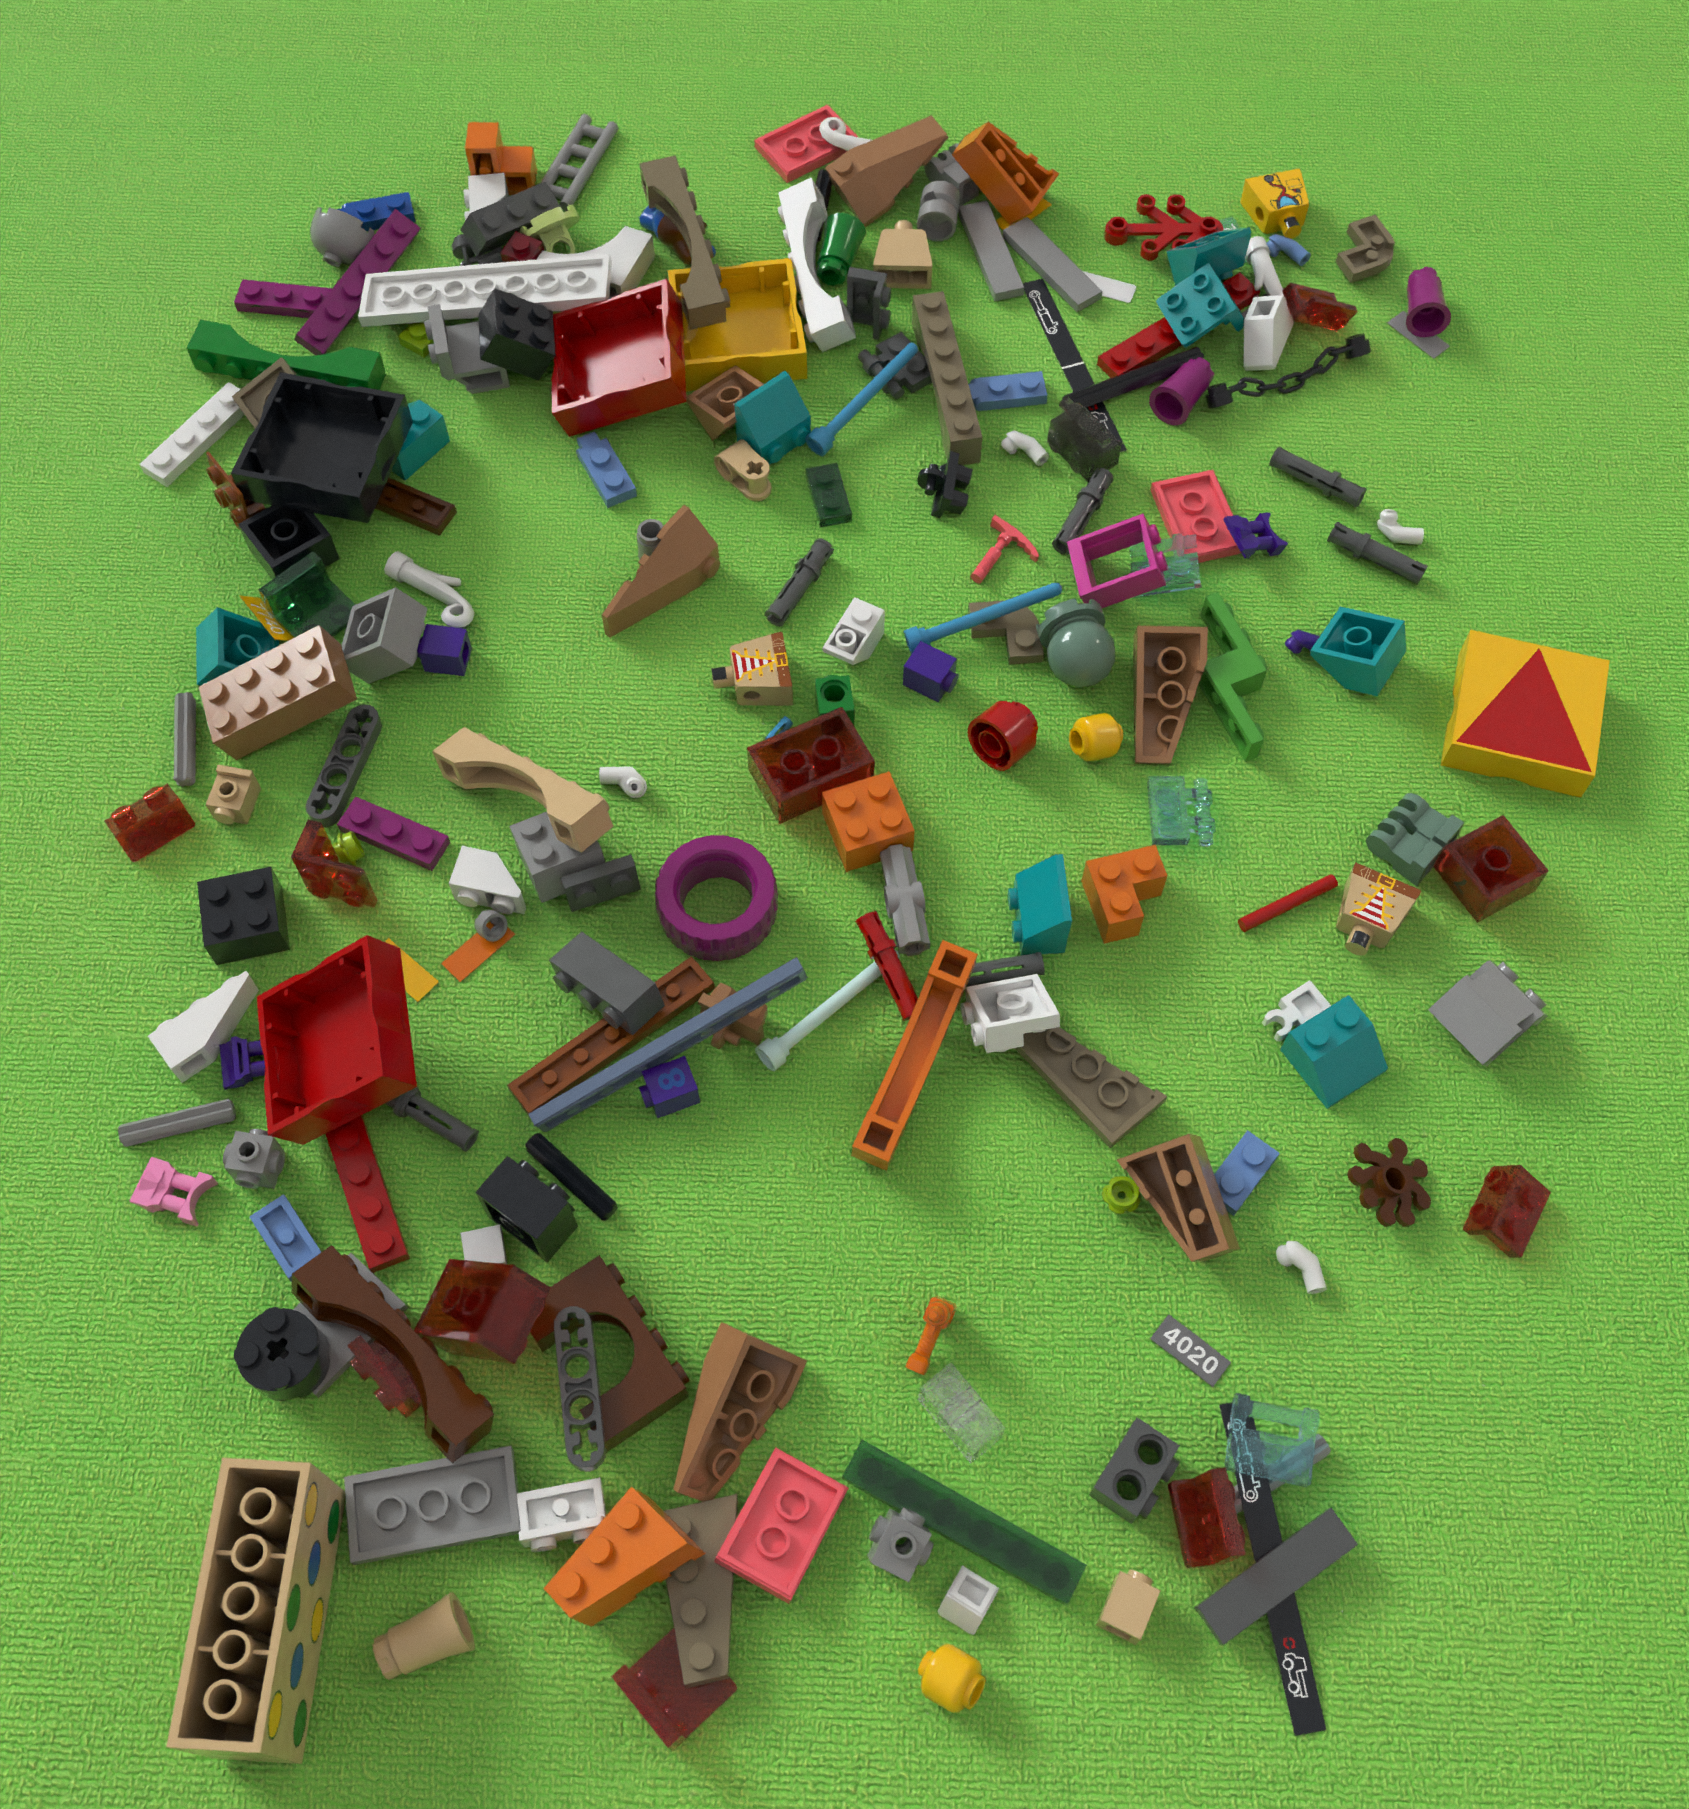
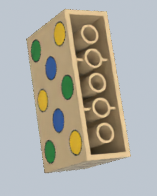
M222 1458L167 1748L214 1759L302 1764L346 1499L345 1491L312 1463Z

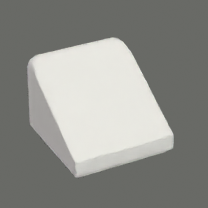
M962 1566L938 1609V1614L967 1633L974 1635L999 1588Z

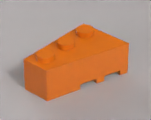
M988 121L966 135L952 153V156L1010 225L1034 211L1059 173L1054 169L1048 171L1037 163L1038 158L1032 153L1026 155L1016 147V141Z
M631 1486L543 1589L571 1619L592 1627L636 1599V1594L655 1582L661 1583L672 1576V1571L691 1559L697 1560L706 1553L650 1497Z

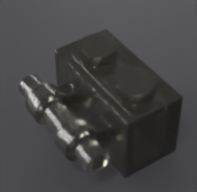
M1069 397L1062 399L1059 407L1064 412L1050 420L1047 442L1055 453H1059L1069 463L1075 473L1080 474L1089 482L1096 468H1099V470L1101 468L1109 470L1118 464L1122 443L1081 403H1074Z

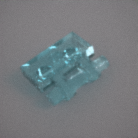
M1182 533L1172 534V538L1161 539V543L1156 545L1158 552L1174 551V556L1165 557L1168 565V571L1163 572L1166 586L1143 593L1134 598L1201 588L1198 552L1185 554L1184 550L1197 547L1196 534L1183 536ZM1144 542L1129 547L1131 558L1144 557V561L1130 563L1131 573L1150 566Z
M1149 776L1147 790L1152 845H1188L1190 833H1195L1199 836L1200 846L1208 847L1213 845V833L1216 831L1215 819L1211 817L1210 813L1213 797L1212 791L1208 789L1207 779L1197 778L1193 781L1194 788H1185L1184 776ZM1187 805L1196 807V816H1188Z

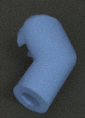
M1272 235L1267 242L1270 256L1276 257L1281 250L1299 266L1307 263L1311 256L1295 240L1281 235Z

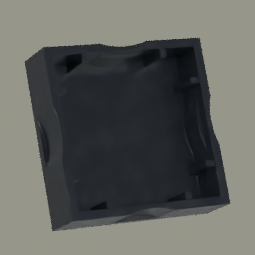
M280 372L263 406L261 419L256 429L248 437L231 472L237 488L243 494L244 500L369 523L413 423L404 394L365 387L340 386L321 379Z

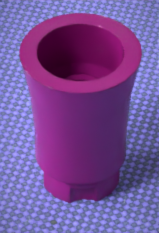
M1431 267L1414 270L1408 278L1407 285L1408 311L1406 327L1415 336L1432 337L1440 334L1448 327L1451 321V313L1446 304L1442 282L1437 276L1436 270Z
M1200 357L1190 359L1167 381L1151 392L1149 397L1150 407L1161 421L1169 425H1181L1187 420L1192 408L1214 378V372L1210 367V363Z

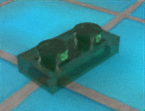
M833 463L806 468V480L820 528L852 522V512L838 464Z

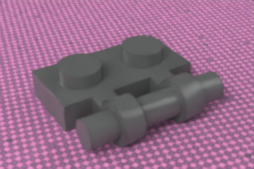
M899 332L877 344L876 355H872L867 349H864L858 354V359L863 363L862 367L865 372L870 376L876 377L911 342L902 332ZM919 350L882 388L886 394H891L894 399H899L903 396V386L911 393H914L932 383L926 359Z

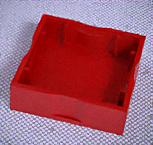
M668 279L625 291L616 297L604 301L589 303L553 314L555 357L552 375V414L569 437L687 402L682 303Z
M366 935L328 956L315 968L305 973L294 975L257 996L260 1045L265 1061L264 1094L268 1136L304 1145L417 1087L401 950L399 947Z

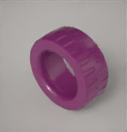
M724 835L696 838L683 844L671 853L659 870V876L655 884V901L660 924L666 936L684 953L702 960H731L743 956L758 947L771 932V927L775 923L778 910L776 878L766 857L751 844L741 839ZM710 878H727L737 881L748 890L752 897L749 907L742 915L734 920L720 924L704 923L692 918L686 913L683 903L687 893L696 884Z

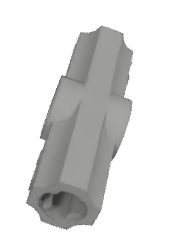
M902 844L892 845L880 852V861L885 881L884 898L887 915L893 921L898 952L907 956L919 955L923 951L930 949V940L924 916L926 907L921 881H917L911 848L905 847Z

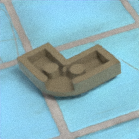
M1376 214L1349 223L1346 233L1357 247L1338 253L1336 264L1350 283L1384 271L1392 261L1395 242Z
M1002 601L969 603L968 614ZM1027 607L970 628L971 638L1005 636L1009 664L1043 662V645L1036 630V624H1039L1035 614Z

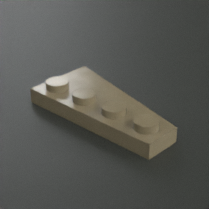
M1060 1027L1046 1029L1039 1033L1023 1034L1024 1046L1015 1048L1109 1148L1113 1147L1164 1104L1168 1097L1157 1089L1153 1091L1140 1083V1078L1129 1071L1123 1072L1106 1061L1107 1057L1098 1051H1091L1076 1042V1037Z
M737 1494L664 1511L706 1553L697 1560L691 1559L671 1572L672 1576L666 1579L682 1676L686 1689L729 1679L734 1577L733 1572L714 1561L736 1521L738 1511Z

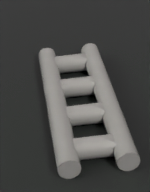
M582 114L540 182L546 181L555 198L561 200L559 205L564 211H568V205L575 203L618 131V125L615 122H608L605 129L590 125L592 122L591 117L587 114ZM583 136L597 139L593 149L578 145ZM571 156L585 159L581 169L566 165ZM558 176L573 179L568 189L554 185Z

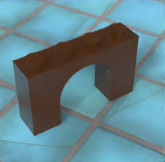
M599 1255L516 1310L542 1352L555 1344V1318L560 1311L570 1306L584 1309L589 1314L592 1324L608 1323L619 1327L634 1342V1359L628 1374L619 1384L601 1395L607 1453L687 1399L689 1396L685 1384L690 1382L678 1361L670 1364L663 1351L668 1346L656 1327L650 1331L647 1329L641 1319L646 1316V1312L636 1296L632 1295L627 1298L620 1286L625 1283V1280L615 1264L612 1262L606 1266ZM571 1318L570 1325L563 1327V1330H568L569 1334L585 1324H579L577 1318ZM593 1402L580 1409L584 1419L592 1414L594 1409ZM595 1425V1426L591 1427L590 1429H591V1430H596L597 1427H596V1425Z

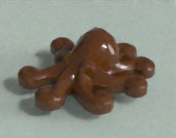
M1399 1138L1388 1142V1148L1391 1152L1390 1157L1376 1151H1371L1366 1143L1356 1145L1353 1153L1358 1162L1373 1165L1364 1170L1359 1166H1354L1347 1172L1349 1181L1353 1185L1360 1186L1359 1200L1362 1206L1366 1209L1380 1206L1376 1211V1218L1385 1227L1393 1225L1396 1221L1403 1227H1409L1414 1224L1416 1218L1411 1211L1412 1202L1419 1211L1426 1210L1431 1205L1428 1193L1414 1180L1423 1179L1427 1176L1428 1169L1425 1162L1421 1159H1415L1411 1162L1410 1166L1403 1165V1159L1407 1155L1408 1148L1405 1142ZM1396 1204H1398L1397 1209H1396V1212H1395V1214H1394L1393 1211H1394V1209H1395V1207H1396Z

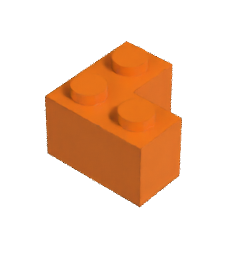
M468 122L465 151L471 176L504 173L509 195L517 194L536 185L537 166L533 146H503L499 122Z
M1156 845L1086 861L1081 882L1104 944L1138 936L1144 919L1139 901L1162 895L1167 873Z

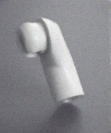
M1011 431L1007 433V437L1001 442V446L1010 454H1014L1018 448L1022 449L1037 466L1043 465L1049 458V454L1035 438L1020 432Z
M1385 509L1381 511L1380 519L1377 520V526L1390 541L1402 544H1422L1424 537L1423 528L1402 527L1397 522L1398 514L1395 510Z
M600 767L599 779L601 785L618 784L632 798H639L645 794L647 789L646 781L633 767Z
M1287 1241L1286 1245H1281L1277 1248L1276 1256L1281 1265L1288 1267L1294 1264L1301 1270L1308 1294H1316L1327 1290L1320 1262L1315 1254L1298 1241Z

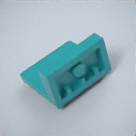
M1209 262L1156 300V303L1184 348L1190 346L1222 322L1225 326L1231 322L1237 332L1244 328L1245 318Z

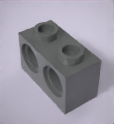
M1136 1417L1089 1496L1130 1524L1135 1521L1139 1514L1147 1518L1159 1498L1152 1491L1160 1479L1168 1483L1180 1463L1179 1460L1174 1458L1180 1445ZM1143 1446L1153 1448L1158 1455V1463L1154 1465L1144 1463L1139 1457L1138 1448ZM1121 1481L1132 1483L1137 1490V1499H1123L1117 1492V1483Z

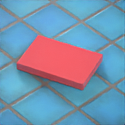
M829 105L823 106L755 139L756 150L786 183L836 160L847 152L829 144L820 133L819 128L823 120L829 117L841 119ZM845 123V135L858 137Z
M1214 470L1151 483L1150 491L1182 567L1242 554L1223 520L1226 516H1233Z
M775 1447L714 1562L790 1604L849 1487Z

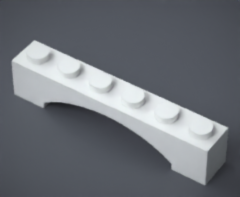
M809 178L779 192L781 206L778 207V212L782 222L786 225L783 235L792 251L788 253V258H791L793 269L797 274L794 276L796 289L802 296L798 303L803 316L807 319L804 330L808 340L811 343L815 341L820 350L824 352L856 338L851 313L838 295L833 298L822 290L816 275L815 253L817 238L822 223L828 215L821 192L813 179Z

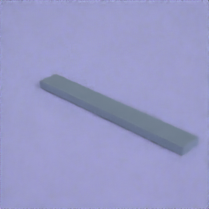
M797 957L529 1113L528 1115L534 1126L543 1132H548L640 1078L643 1076L642 1071L669 1061L807 980L806 978L808 977Z

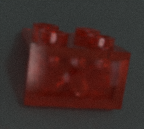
M308 819L291 855L307 890L319 898L327 899L331 896L342 899L353 907H362L363 905L375 907L378 900L364 869L340 863L323 824Z
M674 1628L630 1669L624 1664L611 1676L672 1752L737 1691V1686L730 1677L729 1679L686 1689Z

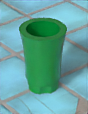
M834 213L825 220L824 238L817 261L816 275L827 285L834 286L845 282L857 250L866 236L864 224L855 216L847 213Z

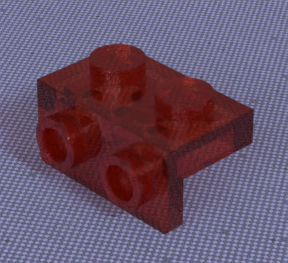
M1290 283L1282 290L1288 309L1295 322L1338 331L1346 326L1348 321L1358 313L1356 306L1337 302L1335 294L1332 292Z
M168 783L162 787L151 788L143 795L142 799L130 806L124 805L113 811L111 817L104 820L132 862L140 860L195 826V822Z
M1521 1165L1493 1166L1484 1179V1184L1475 1203L1470 1208L1463 1230L1469 1235H1485L1508 1257L1521 1258L1551 1192Z
M360 1335L347 1345L356 1356L350 1361V1364L364 1381L371 1376L380 1388L374 1394L388 1412L396 1407L407 1418L422 1406L419 1392L409 1372L398 1358L380 1342L375 1340L369 1345Z
M1226 1468L1210 1469L1193 1479L1174 1480L1168 1484L1186 1568L1223 1565L1246 1555L1244 1549L1245 1533L1242 1526L1238 1523L1234 1505L1235 1489L1228 1479Z

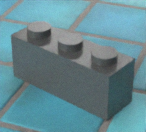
M545 181L471 212L460 230L477 257L507 244L515 231L519 232L522 226H526L528 230L533 227L530 220L544 212L560 207Z
M582 931L549 960L556 974L553 976V979L559 988L565 993L570 991L575 993L581 1003L590 1011L594 1009L600 1011L604 1019L615 1029L622 1027L631 1035H634L665 1006L654 981Z

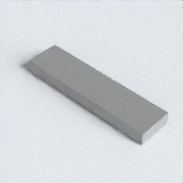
M988 201L959 206L958 216L994 302L1024 295V285Z
M1028 217L1003 230V239L1076 312L1101 299L1102 290Z

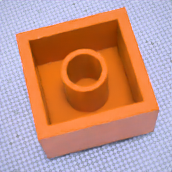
M890 771L822 792V814L846 872L880 862V852L892 845L902 844L905 847H910L911 852L913 851L915 830Z

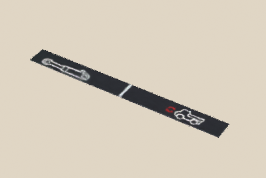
M1043 278L1023 283L1029 302L1073 392L1094 385ZM1104 402L1082 409L1104 456L1127 451Z
M1243 1400L1220 1404L1219 1406L1256 1562L1282 1543V1537L1250 1401ZM1293 1593L1268 1611L1267 1617L1294 1735L1297 1736L1326 1730V1725L1295 1593Z

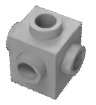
M251 1129L249 1133L235 1131L233 1141L227 1144L223 1155L224 1168L235 1180V1183L252 1189H256L258 1186L275 1189L278 1175L281 1173L285 1162V1151L274 1137L268 1136V1131L261 1129Z
M905 1507L902 1508L900 1513L889 1509L885 1518L879 1515L869 1535V1540L873 1541L867 1555L870 1563L909 1582L917 1564L923 1567L933 1548L934 1543L929 1541L932 1534L923 1525L926 1519ZM907 1537L903 1544H896L899 1538Z

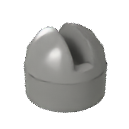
M484 910L475 919L477 933L488 941L499 940L507 930V919L497 911ZM488 921L495 925L491 930L486 927Z

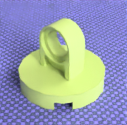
M568 205V211L563 212L560 206L530 220L533 227L527 230L526 226H522L519 233L542 241L547 252L553 253L554 246L557 243L563 242L570 247V254H574L576 251L568 229L574 226L580 217L575 206Z

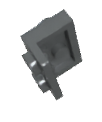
M850 267L847 274V309L851 313L852 322L873 326V339L879 340L882 329H888L891 311L886 310L891 298V288L887 287V273Z
M631 854L561 877L571 912L641 890L636 866Z

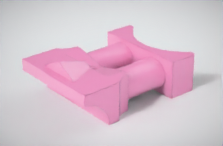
M151 1157L131 1196L130 1202L152 1213L164 1210L178 1213V1217L182 1222L198 1226L195 1215L197 1201L206 1190L218 1185V1182L212 1175L199 1172L196 1178L179 1173L169 1162ZM175 1188L189 1192L187 1198L184 1199L172 1195Z

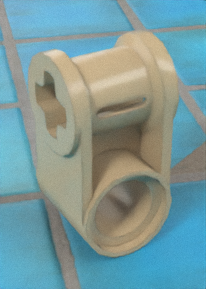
M741 439L714 457V464L720 475L733 484L747 499L762 501L770 495L772 491L771 483L767 479L770 473L769 463L757 454L746 441Z

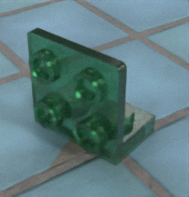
M314 551L258 589L268 613L293 638L318 625L334 637L347 627L352 606L355 605L329 579L322 559Z

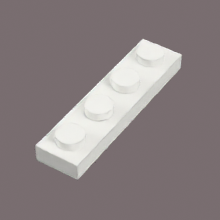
M230 382L221 388L140 463L143 473L168 487L244 416V413L232 398L240 388Z

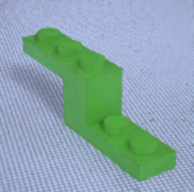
M1216 592L1205 597L1200 616L1224 654L1207 660L1198 685L1242 758L1247 762L1258 757L1264 741V734L1260 725L1256 722L1254 723L1248 714L1247 706L1242 696L1261 689L1267 673V666L1263 657L1257 655L1250 644V638L1246 630L1241 629L1236 622L1231 606L1225 603L1220 594Z

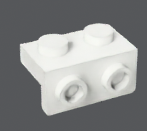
M601 1478L517 1493L521 1532H518L519 1542L525 1548L531 1547L532 1552L554 1549L557 1547V1541L572 1538L574 1544H582L606 1516Z

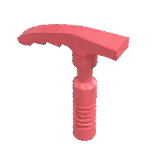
M994 515L990 526L1001 532V534L997 538L998 542L996 545L988 550L973 571L971 579L976 583H982L1000 558L1002 549L1007 547L1011 541L1017 542L1018 546L1024 548V551L1030 555V559L1034 562L1038 561L1039 554L1033 544L1018 529Z

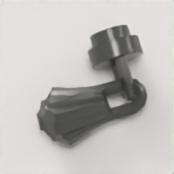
M463 234L454 238L452 243L453 255L458 259H464L460 266L471 265L472 262L477 261L478 264L502 263L500 252L503 248L501 246L476 257Z

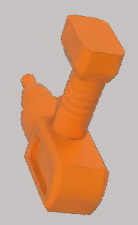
M939 1296L930 1299L923 1316L924 1321L927 1323L915 1352L908 1358L906 1368L922 1375L927 1373L930 1357L941 1329L949 1327L957 1309L955 1303Z

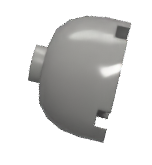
M319 207L315 211L311 222L310 236L316 250L323 255V261L332 266L340 267L341 264L351 265L375 235L374 231L369 228L367 233L361 228L363 221L346 212L328 208L327 213H322V207Z

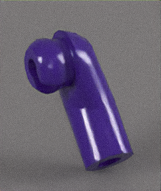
M1296 630L1291 632L1292 636L1285 641V646L1294 654H1299L1304 647L1310 651L1320 636Z

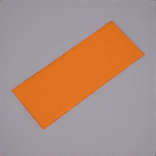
M491 922L486 924V927L490 930L495 926ZM507 927L504 936L497 941H488L476 933L441 964L461 982L510 940L515 933Z

